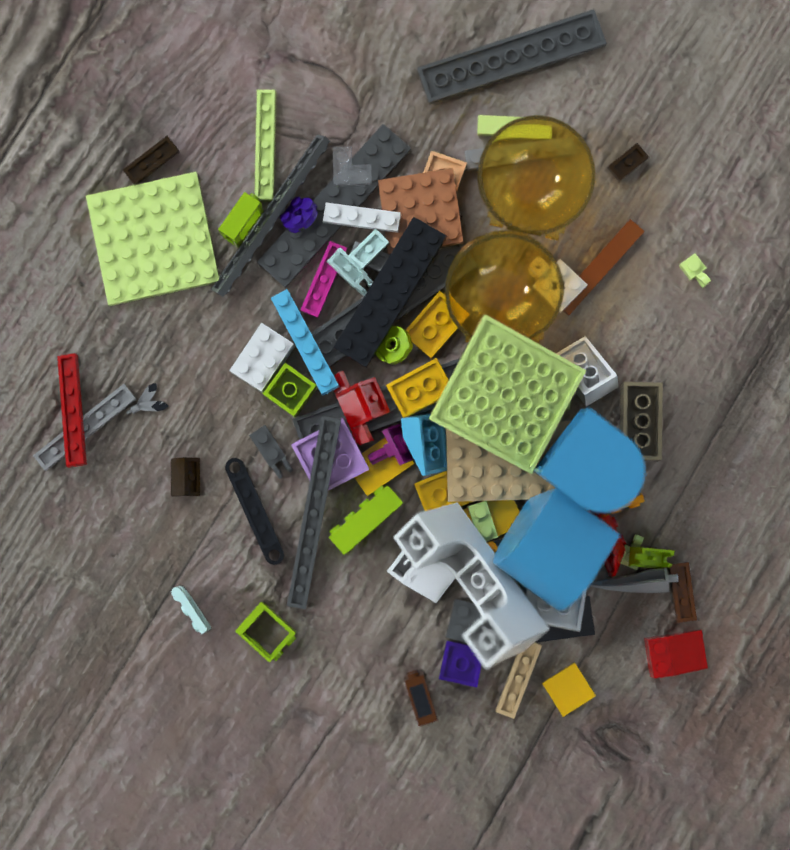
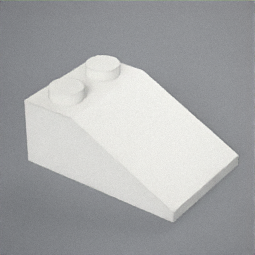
M586 336L556 353L586 370L575 391L586 407L619 387L616 373Z

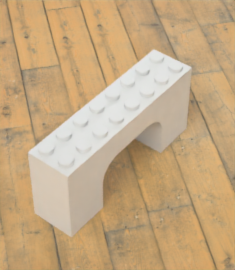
M458 502L417 513L393 537L415 569L431 564H440L451 571L478 608L482 618L462 636L486 669L525 651L549 630V627L514 579L493 563L495 553Z

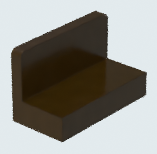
M181 457L171 459V497L200 496V458Z

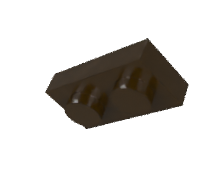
M636 143L607 168L620 182L648 160L649 156Z

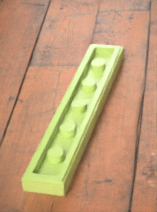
M257 90L255 195L260 198V202H271L274 198L276 90Z

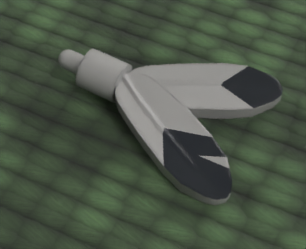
M157 384L149 385L142 393L137 404L131 406L130 410L126 411V414H134L140 410H165L168 407L165 402L150 401L157 391Z

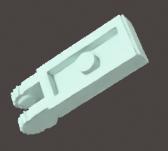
M338 248L326 261L362 296L366 295L367 291L359 283L364 280L371 287L373 281L342 248Z
M184 586L174 587L171 594L175 601H179L182 604L181 609L193 621V628L201 634L209 631L211 625L188 591L185 590Z

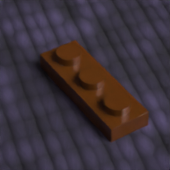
M689 562L672 564L669 568V575L678 574V582L671 583L676 622L696 621Z

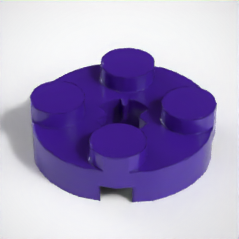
M295 197L291 201V205L280 216V220L288 231L298 233L300 232L298 229L302 227L306 229L315 221L318 215L316 211L317 205L310 198Z

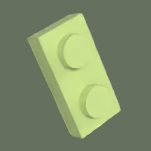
M487 501L468 506L472 522L485 541L498 538Z

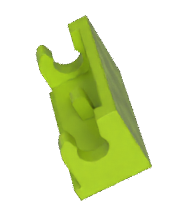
M630 547L628 566L656 569L670 568L672 564L667 563V557L674 556L675 550Z

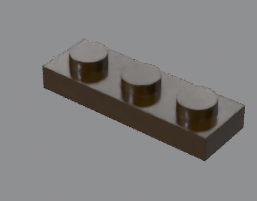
M166 136L125 167L123 171L132 183L137 185L180 151L171 139Z

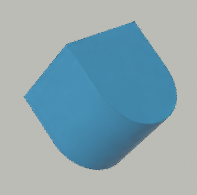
M590 408L579 410L535 467L534 472L584 508L596 512H611L628 505L637 496L643 485L645 466L639 449L628 437Z
M556 487L527 500L495 552L493 563L557 611H562L573 604L587 589L614 547L620 534Z

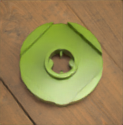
M392 326L376 352L377 357L381 361L392 365L402 362L413 349L409 333L401 327ZM391 341L396 342L394 349H390Z

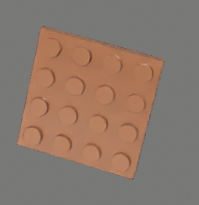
M453 168L378 180L382 210L401 212L399 232L385 231L386 239L389 241L387 245L389 255L413 217L447 236L441 247L464 244Z

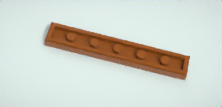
M630 219L579 275L588 285L563 312L569 316L645 231Z

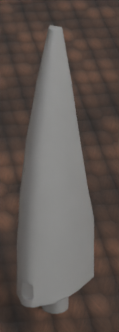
M667 568L648 569L626 576L591 582L590 586L630 593H668L669 583L678 582V574L668 575Z

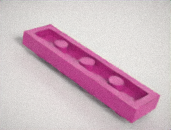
M332 241L329 242L300 309L301 312L319 318L337 276V272L326 261L338 248H342L345 252H347L348 248Z

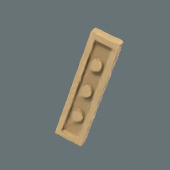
M534 642L525 651L516 655L495 710L497 713L515 718L541 650V644Z

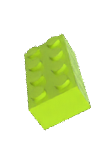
M383 485L374 492L375 497L369 500L367 498L359 505L361 509L357 513L352 511L344 518L346 522L342 526L337 524L330 531L332 534L329 536L330 540L344 555L403 505V502L388 485L385 488Z

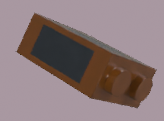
M418 669L407 672L404 682L418 726L438 721L423 671L418 672Z

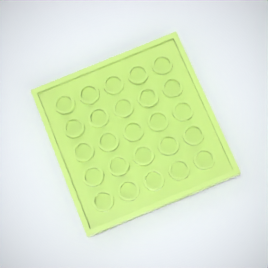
M197 172L86 195L109 306L214 284L219 280Z
M483 315L435 405L429 420L532 474L586 370L491 317Z

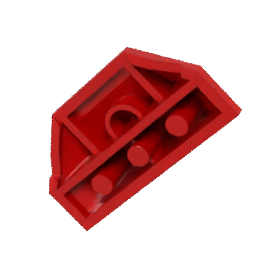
M585 508L617 532L618 524L614 516L611 517L606 512H596ZM620 534V537L603 563L609 577L616 576L625 553L624 545H626L622 534Z

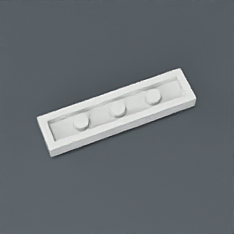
M333 203L325 204L323 216L324 223L395 233L399 232L401 212Z

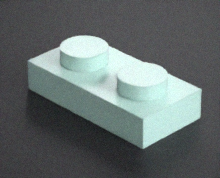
M375 229L349 256L363 270L389 244V241Z

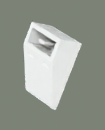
M403 550L387 570L389 574L401 583L435 603L438 602L455 579L451 571L440 564H431L415 569Z

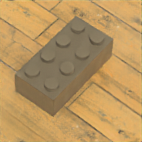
M623 382L620 384V432L637 446L644 461H661L663 383Z

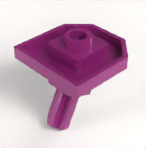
M400 424L383 430L382 432L388 443L368 455L372 465L393 456L396 457L399 465L414 460L403 438Z

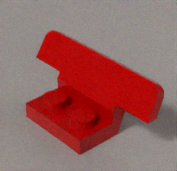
M340 371L334 375L340 387L333 391L354 439L360 445L373 441L366 423L390 413L378 382L373 377L350 387L344 371Z

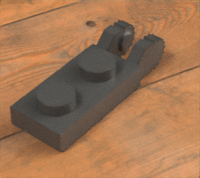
M266 425L249 435L269 467H272L279 479L283 475L275 464L281 460L287 471H293L286 460V455Z

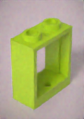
M244 192L218 229L222 237L237 248L240 247L264 212L260 198L253 193L249 195Z
M264 601L260 602L235 630L269 663L273 659L277 661L284 653L281 651L285 645L290 646L297 639L294 636L297 631ZM264 611L289 632L271 654L246 632Z

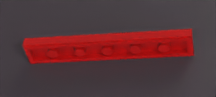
M73 353L57 356L67 468L87 465L78 355Z

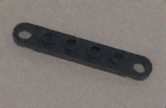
M231 458L227 461L225 470L257 542L268 563L272 565L280 564L285 556L283 548L246 466L242 460ZM233 462L240 464V471L237 473L230 471V465ZM273 549L280 552V557L276 561L271 560L269 557V553Z

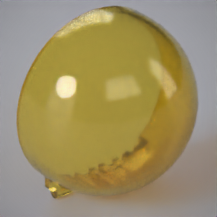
M526 116L507 123L490 138L483 149L477 170L480 197L488 210L487 217L491 218L489 225L499 228L505 226L508 230L526 235L541 237V235L545 234L544 238L559 240L560 234L565 232V227L578 218L585 210L595 185L593 156L587 143L576 130L552 117Z
M491 231L472 239L456 254L446 275L445 300L447 309L455 325L465 334V342L470 341L483 315H487L540 345V339H544V332L557 317L563 301V277L554 256L541 242L517 231Z

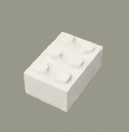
M261 323L229 371L263 393L295 348V345Z

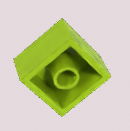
M285 363L263 392V395L296 418L318 387Z

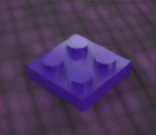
M446 640L439 679L477 687L482 663L469 645Z

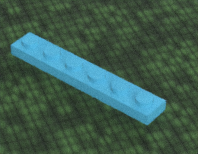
M288 289L271 297L322 396L339 388L340 386Z

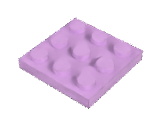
M341 418L328 491L369 470L344 418ZM319 430L291 444L309 480Z

